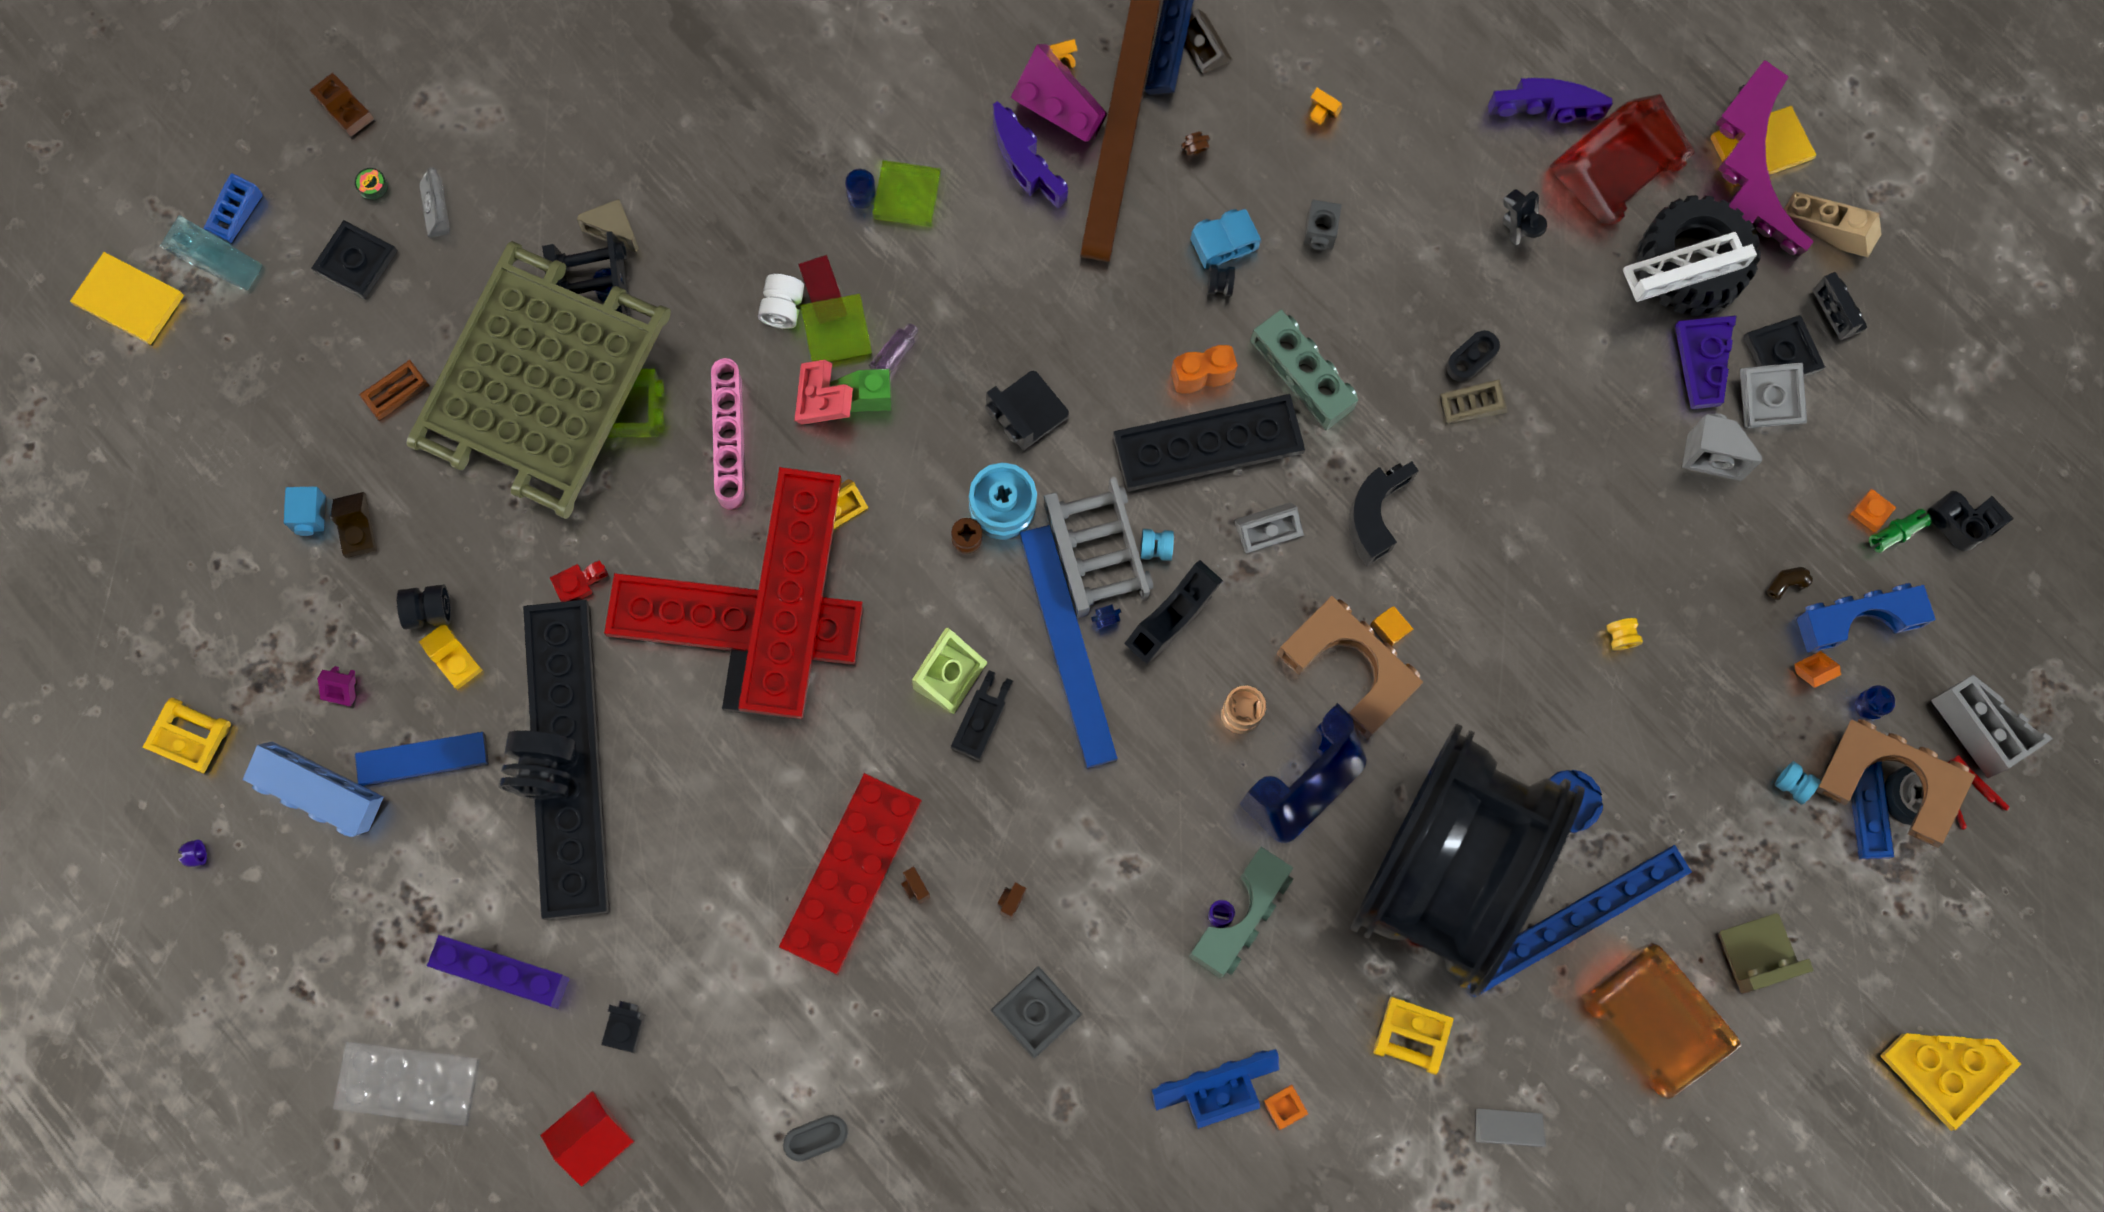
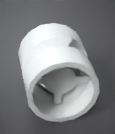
M768 275L763 291L766 298L761 300L758 319L775 328H794L800 311L796 308V305L802 302L805 289L804 283L789 275Z

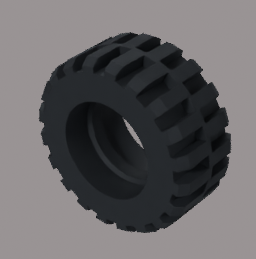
M1697 195L1687 196L1684 201L1677 199L1671 202L1668 207H1664L1657 214L1639 242L1637 263L1676 251L1675 239L1694 237L1707 241L1733 232L1737 233L1742 247L1752 244L1757 253V256L1746 268L1658 295L1661 299L1660 304L1665 307L1672 305L1675 307V312L1682 314L1686 310H1689L1691 315H1701L1704 311L1707 314L1718 312L1720 308L1729 306L1742 293L1758 270L1757 264L1761 256L1760 250L1756 249L1760 245L1758 235L1752 234L1754 226L1750 220L1745 221L1742 218L1744 215L1742 211L1738 208L1733 210L1729 207L1730 203L1725 200L1720 202L1714 201L1713 196L1704 195L1702 199H1698ZM1730 242L1720 245L1716 253L1723 254L1732 251ZM1669 261L1663 264L1661 271L1666 272L1681 266ZM1643 270L1639 274L1641 279L1653 276Z

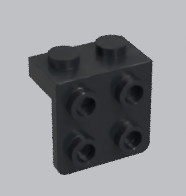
M1030 371L1002 392L997 386L986 392L985 408L994 420H999L1004 426V432L1013 443L1017 442L1023 451L1064 422L1069 416L1068 409L1036 371Z

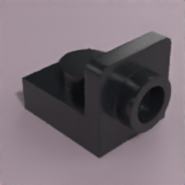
M619 1001L618 1007L609 1005L608 1012H610L601 1045L635 1053L646 1016L638 1012L639 1005Z

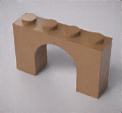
M1331 596L1280 647L1277 655L1300 675L1323 651L1331 647L1349 646L1362 652L1371 663L1374 681L1370 692L1348 713L1345 720L1368 740L1421 686L1423 681L1420 679L1419 672L1412 665H1405L1396 657L1398 654L1390 644L1382 643L1374 636L1375 632L1365 621L1359 622L1351 614V608L1343 600H1336Z
M1858 719L1856 722L1851 720L1816 792L1846 806L1866 768L1880 761L1900 762L1917 774L1923 787L1921 806L1907 834L1939 848L1944 843L1976 775L1968 772L1969 768L1964 764L1956 761L1947 763L1938 759V754L1928 748L1919 747V749L1907 745V740L1899 735L1889 733L1887 736L1876 731L1877 727L1868 721Z

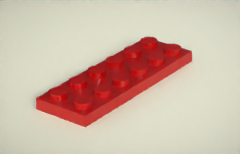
M863 774L779 945L780 949L838 976L922 803L921 799L870 775Z

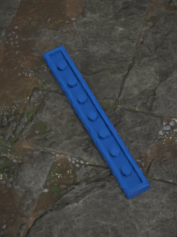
M1050 525L1020 532V538L1086 768L1117 761V754Z
M1676 845L1667 848L1519 933L1500 968L1482 993L1690 874L1692 871Z

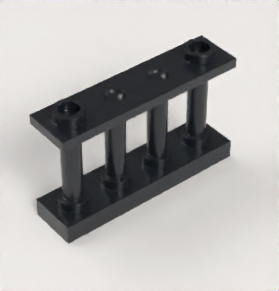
M611 231L606 233L608 247L566 256L554 244L542 246L543 258L552 262L558 260L565 263L566 271H569L570 267L609 259L611 275L569 283L565 272L563 278L558 280L556 285L577 294L618 286L625 289L626 294H628L623 260L627 259L624 242L619 241ZM624 305L618 306L616 311L631 317L630 308Z

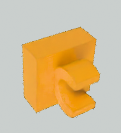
M1075 39L1049 45L1059 60L1065 58L1068 61L1069 68L1075 67V59L1069 54L1078 51Z
M1316 88L1310 97L1312 103L1316 105L1310 114L1311 119L1320 125L1328 113L1337 118L1343 109L1340 101L1319 88Z

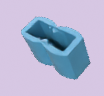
M1237 209L1229 210L1218 220H1202L1194 226L1190 237L1205 269L1210 268L1211 265H1221L1230 259L1250 254L1259 249L1261 238L1246 209L1239 211Z

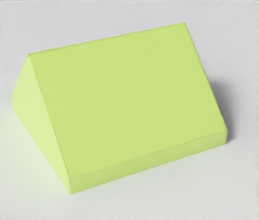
M945 628L912 679L913 690L950 713L955 714L986 666L987 661L951 629Z

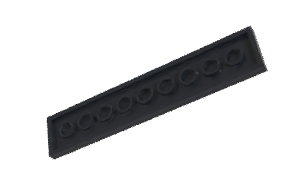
M585 599L523 606L530 731L556 734L576 741L573 763L557 767V769L571 775L569 782L559 783L569 788L568 796L560 799H534L541 919L550 920L609 913L588 601Z

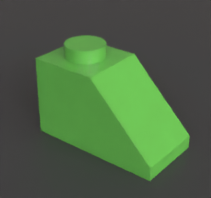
M889 369L858 370L830 382V387L846 384L853 388L850 412L892 410Z

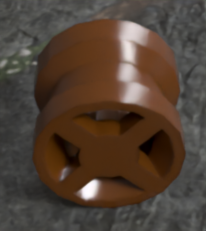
M962 518L954 523L951 531L954 548L963 554L977 551L982 544L980 524L972 518Z

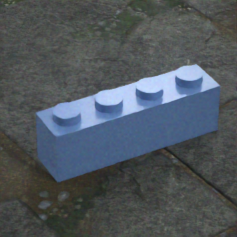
M273 741L257 745L242 779L252 784V788L255 791L266 795L272 794L280 798V802L283 805L294 809L300 808L308 812V816L311 819L322 823L328 822L336 826V830L339 833L349 837H354L370 830L384 798Z

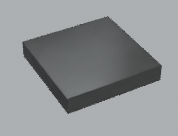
M1039 966L990 1010L1033 1059L1082 1015Z

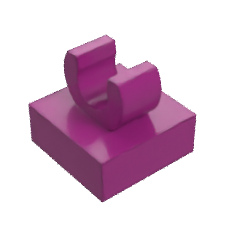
M334 666L330 671L322 669L317 678L320 700L352 706L356 698L354 686L356 683L355 670H350L349 674L346 675L339 672L338 666Z

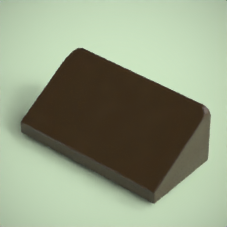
M1199 9L1191 13L1185 45L1201 73L1204 74L1231 61V56L1207 15Z

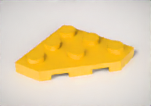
M1906 1033L1901 1034L1880 1055L1950 1131L1957 1130L2021 1065L1998 1039Z

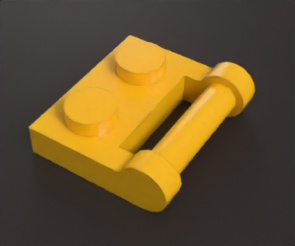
M171 697L165 703L142 748L204 774L220 742L228 734L231 722L223 718H212L184 706L182 701ZM179 717L210 730V733L205 739L171 723L174 718Z
M1391 997L1373 1054L1382 1057L1386 1054L1424 1067L1426 1072L1437 1075L1454 1018ZM1391 1033L1433 1047L1431 1055L1429 1056L1389 1042Z

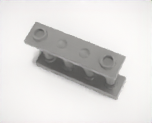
M1116 477L1109 480V492L1065 503L1064 500L1059 502L1056 492L1044 495L1045 511L1077 618L1089 616L1090 605L1094 604L1093 601L1138 589L1142 601L1148 600L1150 590L1153 589L1150 572H1144L1124 506V504L1128 503L1126 491L1123 485L1118 486ZM1109 504L1114 505L1117 521L1074 532L1072 529L1067 530L1064 519H1068V515ZM1122 532L1126 549L1085 560L1075 558L1073 548L1077 547V543ZM1130 561L1135 578L1090 589V587L1084 588L1081 577L1085 576V572Z

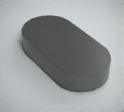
M824 1116L790 1130L783 1141L784 1152L790 1159L799 1162L824 1154L845 1143L848 1137V1127L845 1121L838 1116Z

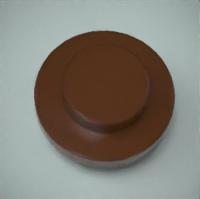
M1201 131L1187 135L1185 137L1186 142L1181 144L1182 149L1186 150L1187 156L1195 155L1210 148L1208 144L1210 137L1209 135H1202Z

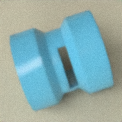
M1142 529L1140 559L1150 560L1153 557H1159L1162 561H1172L1174 531L1164 530L1161 533H1156L1152 529Z
M1792 761L1777 778L1775 786L1783 792H1790L1793 799L1803 805L1814 794L1821 780L1813 774L1807 775L1803 772L1802 766Z

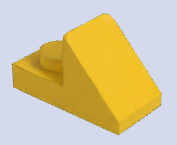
M440 625L419 641L429 658L439 667L457 690L483 671L447 625Z

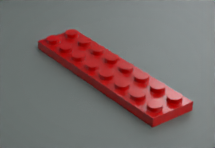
M779 467L738 707L739 711L803 719L842 481L841 475Z
M614 573L604 634L607 637L729 651L731 649L748 651L758 590ZM822 597L812 660L855 665L863 609L862 601Z

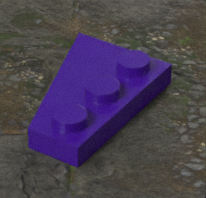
M1736 316L1683 320L1675 324L1691 409L1720 407L1724 403L1729 371L1727 367L1729 353L1732 350L1733 340L1731 339Z

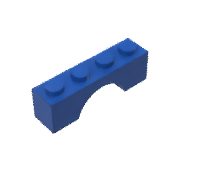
M1906 583L1892 588L1893 592L1883 594L1882 590H1875L1864 594V598L1854 600L1853 596H1848L1834 601L1835 605L1825 607L1824 603H1816L1805 607L1806 612L1797 617L1796 620L1807 653L1834 648L1848 640L1850 625L1857 617L1876 618L1885 623L1894 634L1925 627L1936 620L1925 586L1912 587L1911 583Z

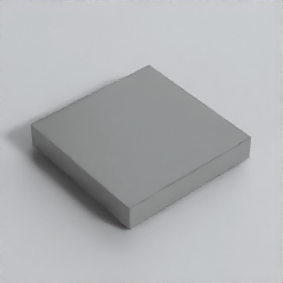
M1803 363L1740 369L1745 429L1807 423Z

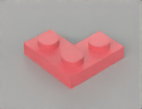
M826 360L801 363L794 421L803 425L850 417L853 388L846 384L830 387L832 363Z

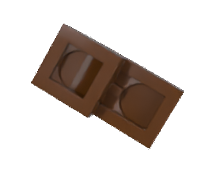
M333 72L309 90L350 137L374 120L371 113L353 96L349 88Z

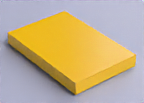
M1788 106L1771 112L1765 140L1766 165L1769 175L1813 160L1816 153L1793 107ZM1720 131L1714 132L1710 137L1722 163L1739 142L1735 138L1730 139L1724 136Z
M103 252L70 302L74 306L151 345L184 295L181 291Z

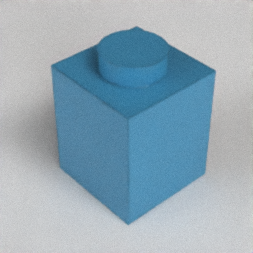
M285 487L284 524L294 534L300 536H311L314 532L324 531L326 495L318 487Z

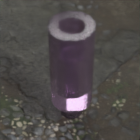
M911 323L904 330L899 328L871 361L869 368L871 370L889 369L891 373L916 343L913 337L919 330Z

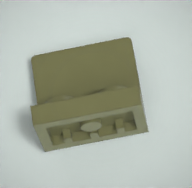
M1778 913L1718 933L1741 994L1814 971L1810 959L1797 960Z

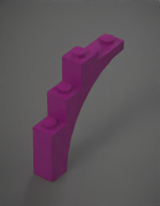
M1764 60L1715 123L1720 127L1719 130L1724 136L1730 139L1735 138L1739 141L1718 170L1722 172L1725 180L1735 185L1738 183L1741 186L1729 202V207L1733 210L1738 208L1744 213L1742 218L1745 221L1750 220L1751 223L1756 225V230L1761 235L1767 238L1773 237L1780 242V247L1790 255L1796 254L1800 257L1810 248L1814 241L1795 225L1782 208L1772 187L1766 165L1765 140L1769 116L1776 97L1789 76Z

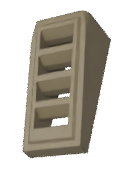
M1500 379L1440 394L1447 424L1507 412ZM1487 393H1493L1495 404L1489 405ZM1475 395H1481L1483 407L1477 408ZM1464 397H1469L1472 410H1465ZM1452 399H1457L1460 413H1453Z

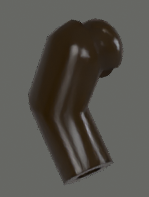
M1803 567L1782 570L1768 588L1767 594L1775 600H1780L1789 586L1797 585L1799 588H1808L1813 582V577L1810 575V571Z

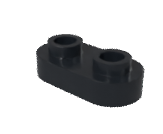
M1483 330L1470 337L1450 356L1446 366L1449 376L1460 382L1473 378L1497 355L1500 349V342L1497 336L1490 331ZM1478 346H1484L1487 352H1481ZM1457 365H1464L1466 371H1460L1457 368Z

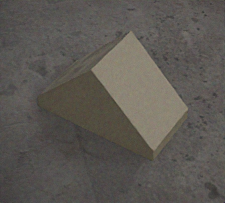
M619 199L578 215L577 221L582 232L607 241L606 233L612 231L619 241L624 242L626 249L637 253L639 246Z

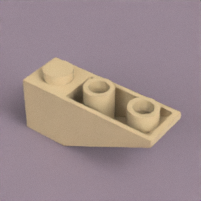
M1794 191L1784 208L1785 212L1797 226L1842 251L1869 257L1881 236L1880 218L1877 212Z

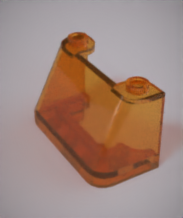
M1655 943L1637 948L1582 995V998L1587 1002L1584 1004L1587 1011L1595 1019L1601 1017L1604 1020H1610L1651 1068L1650 1077L1652 1080L1649 1082L1651 1087L1659 1096H1665L1667 1099L1674 1098L1741 1046L1739 1038L1670 956Z

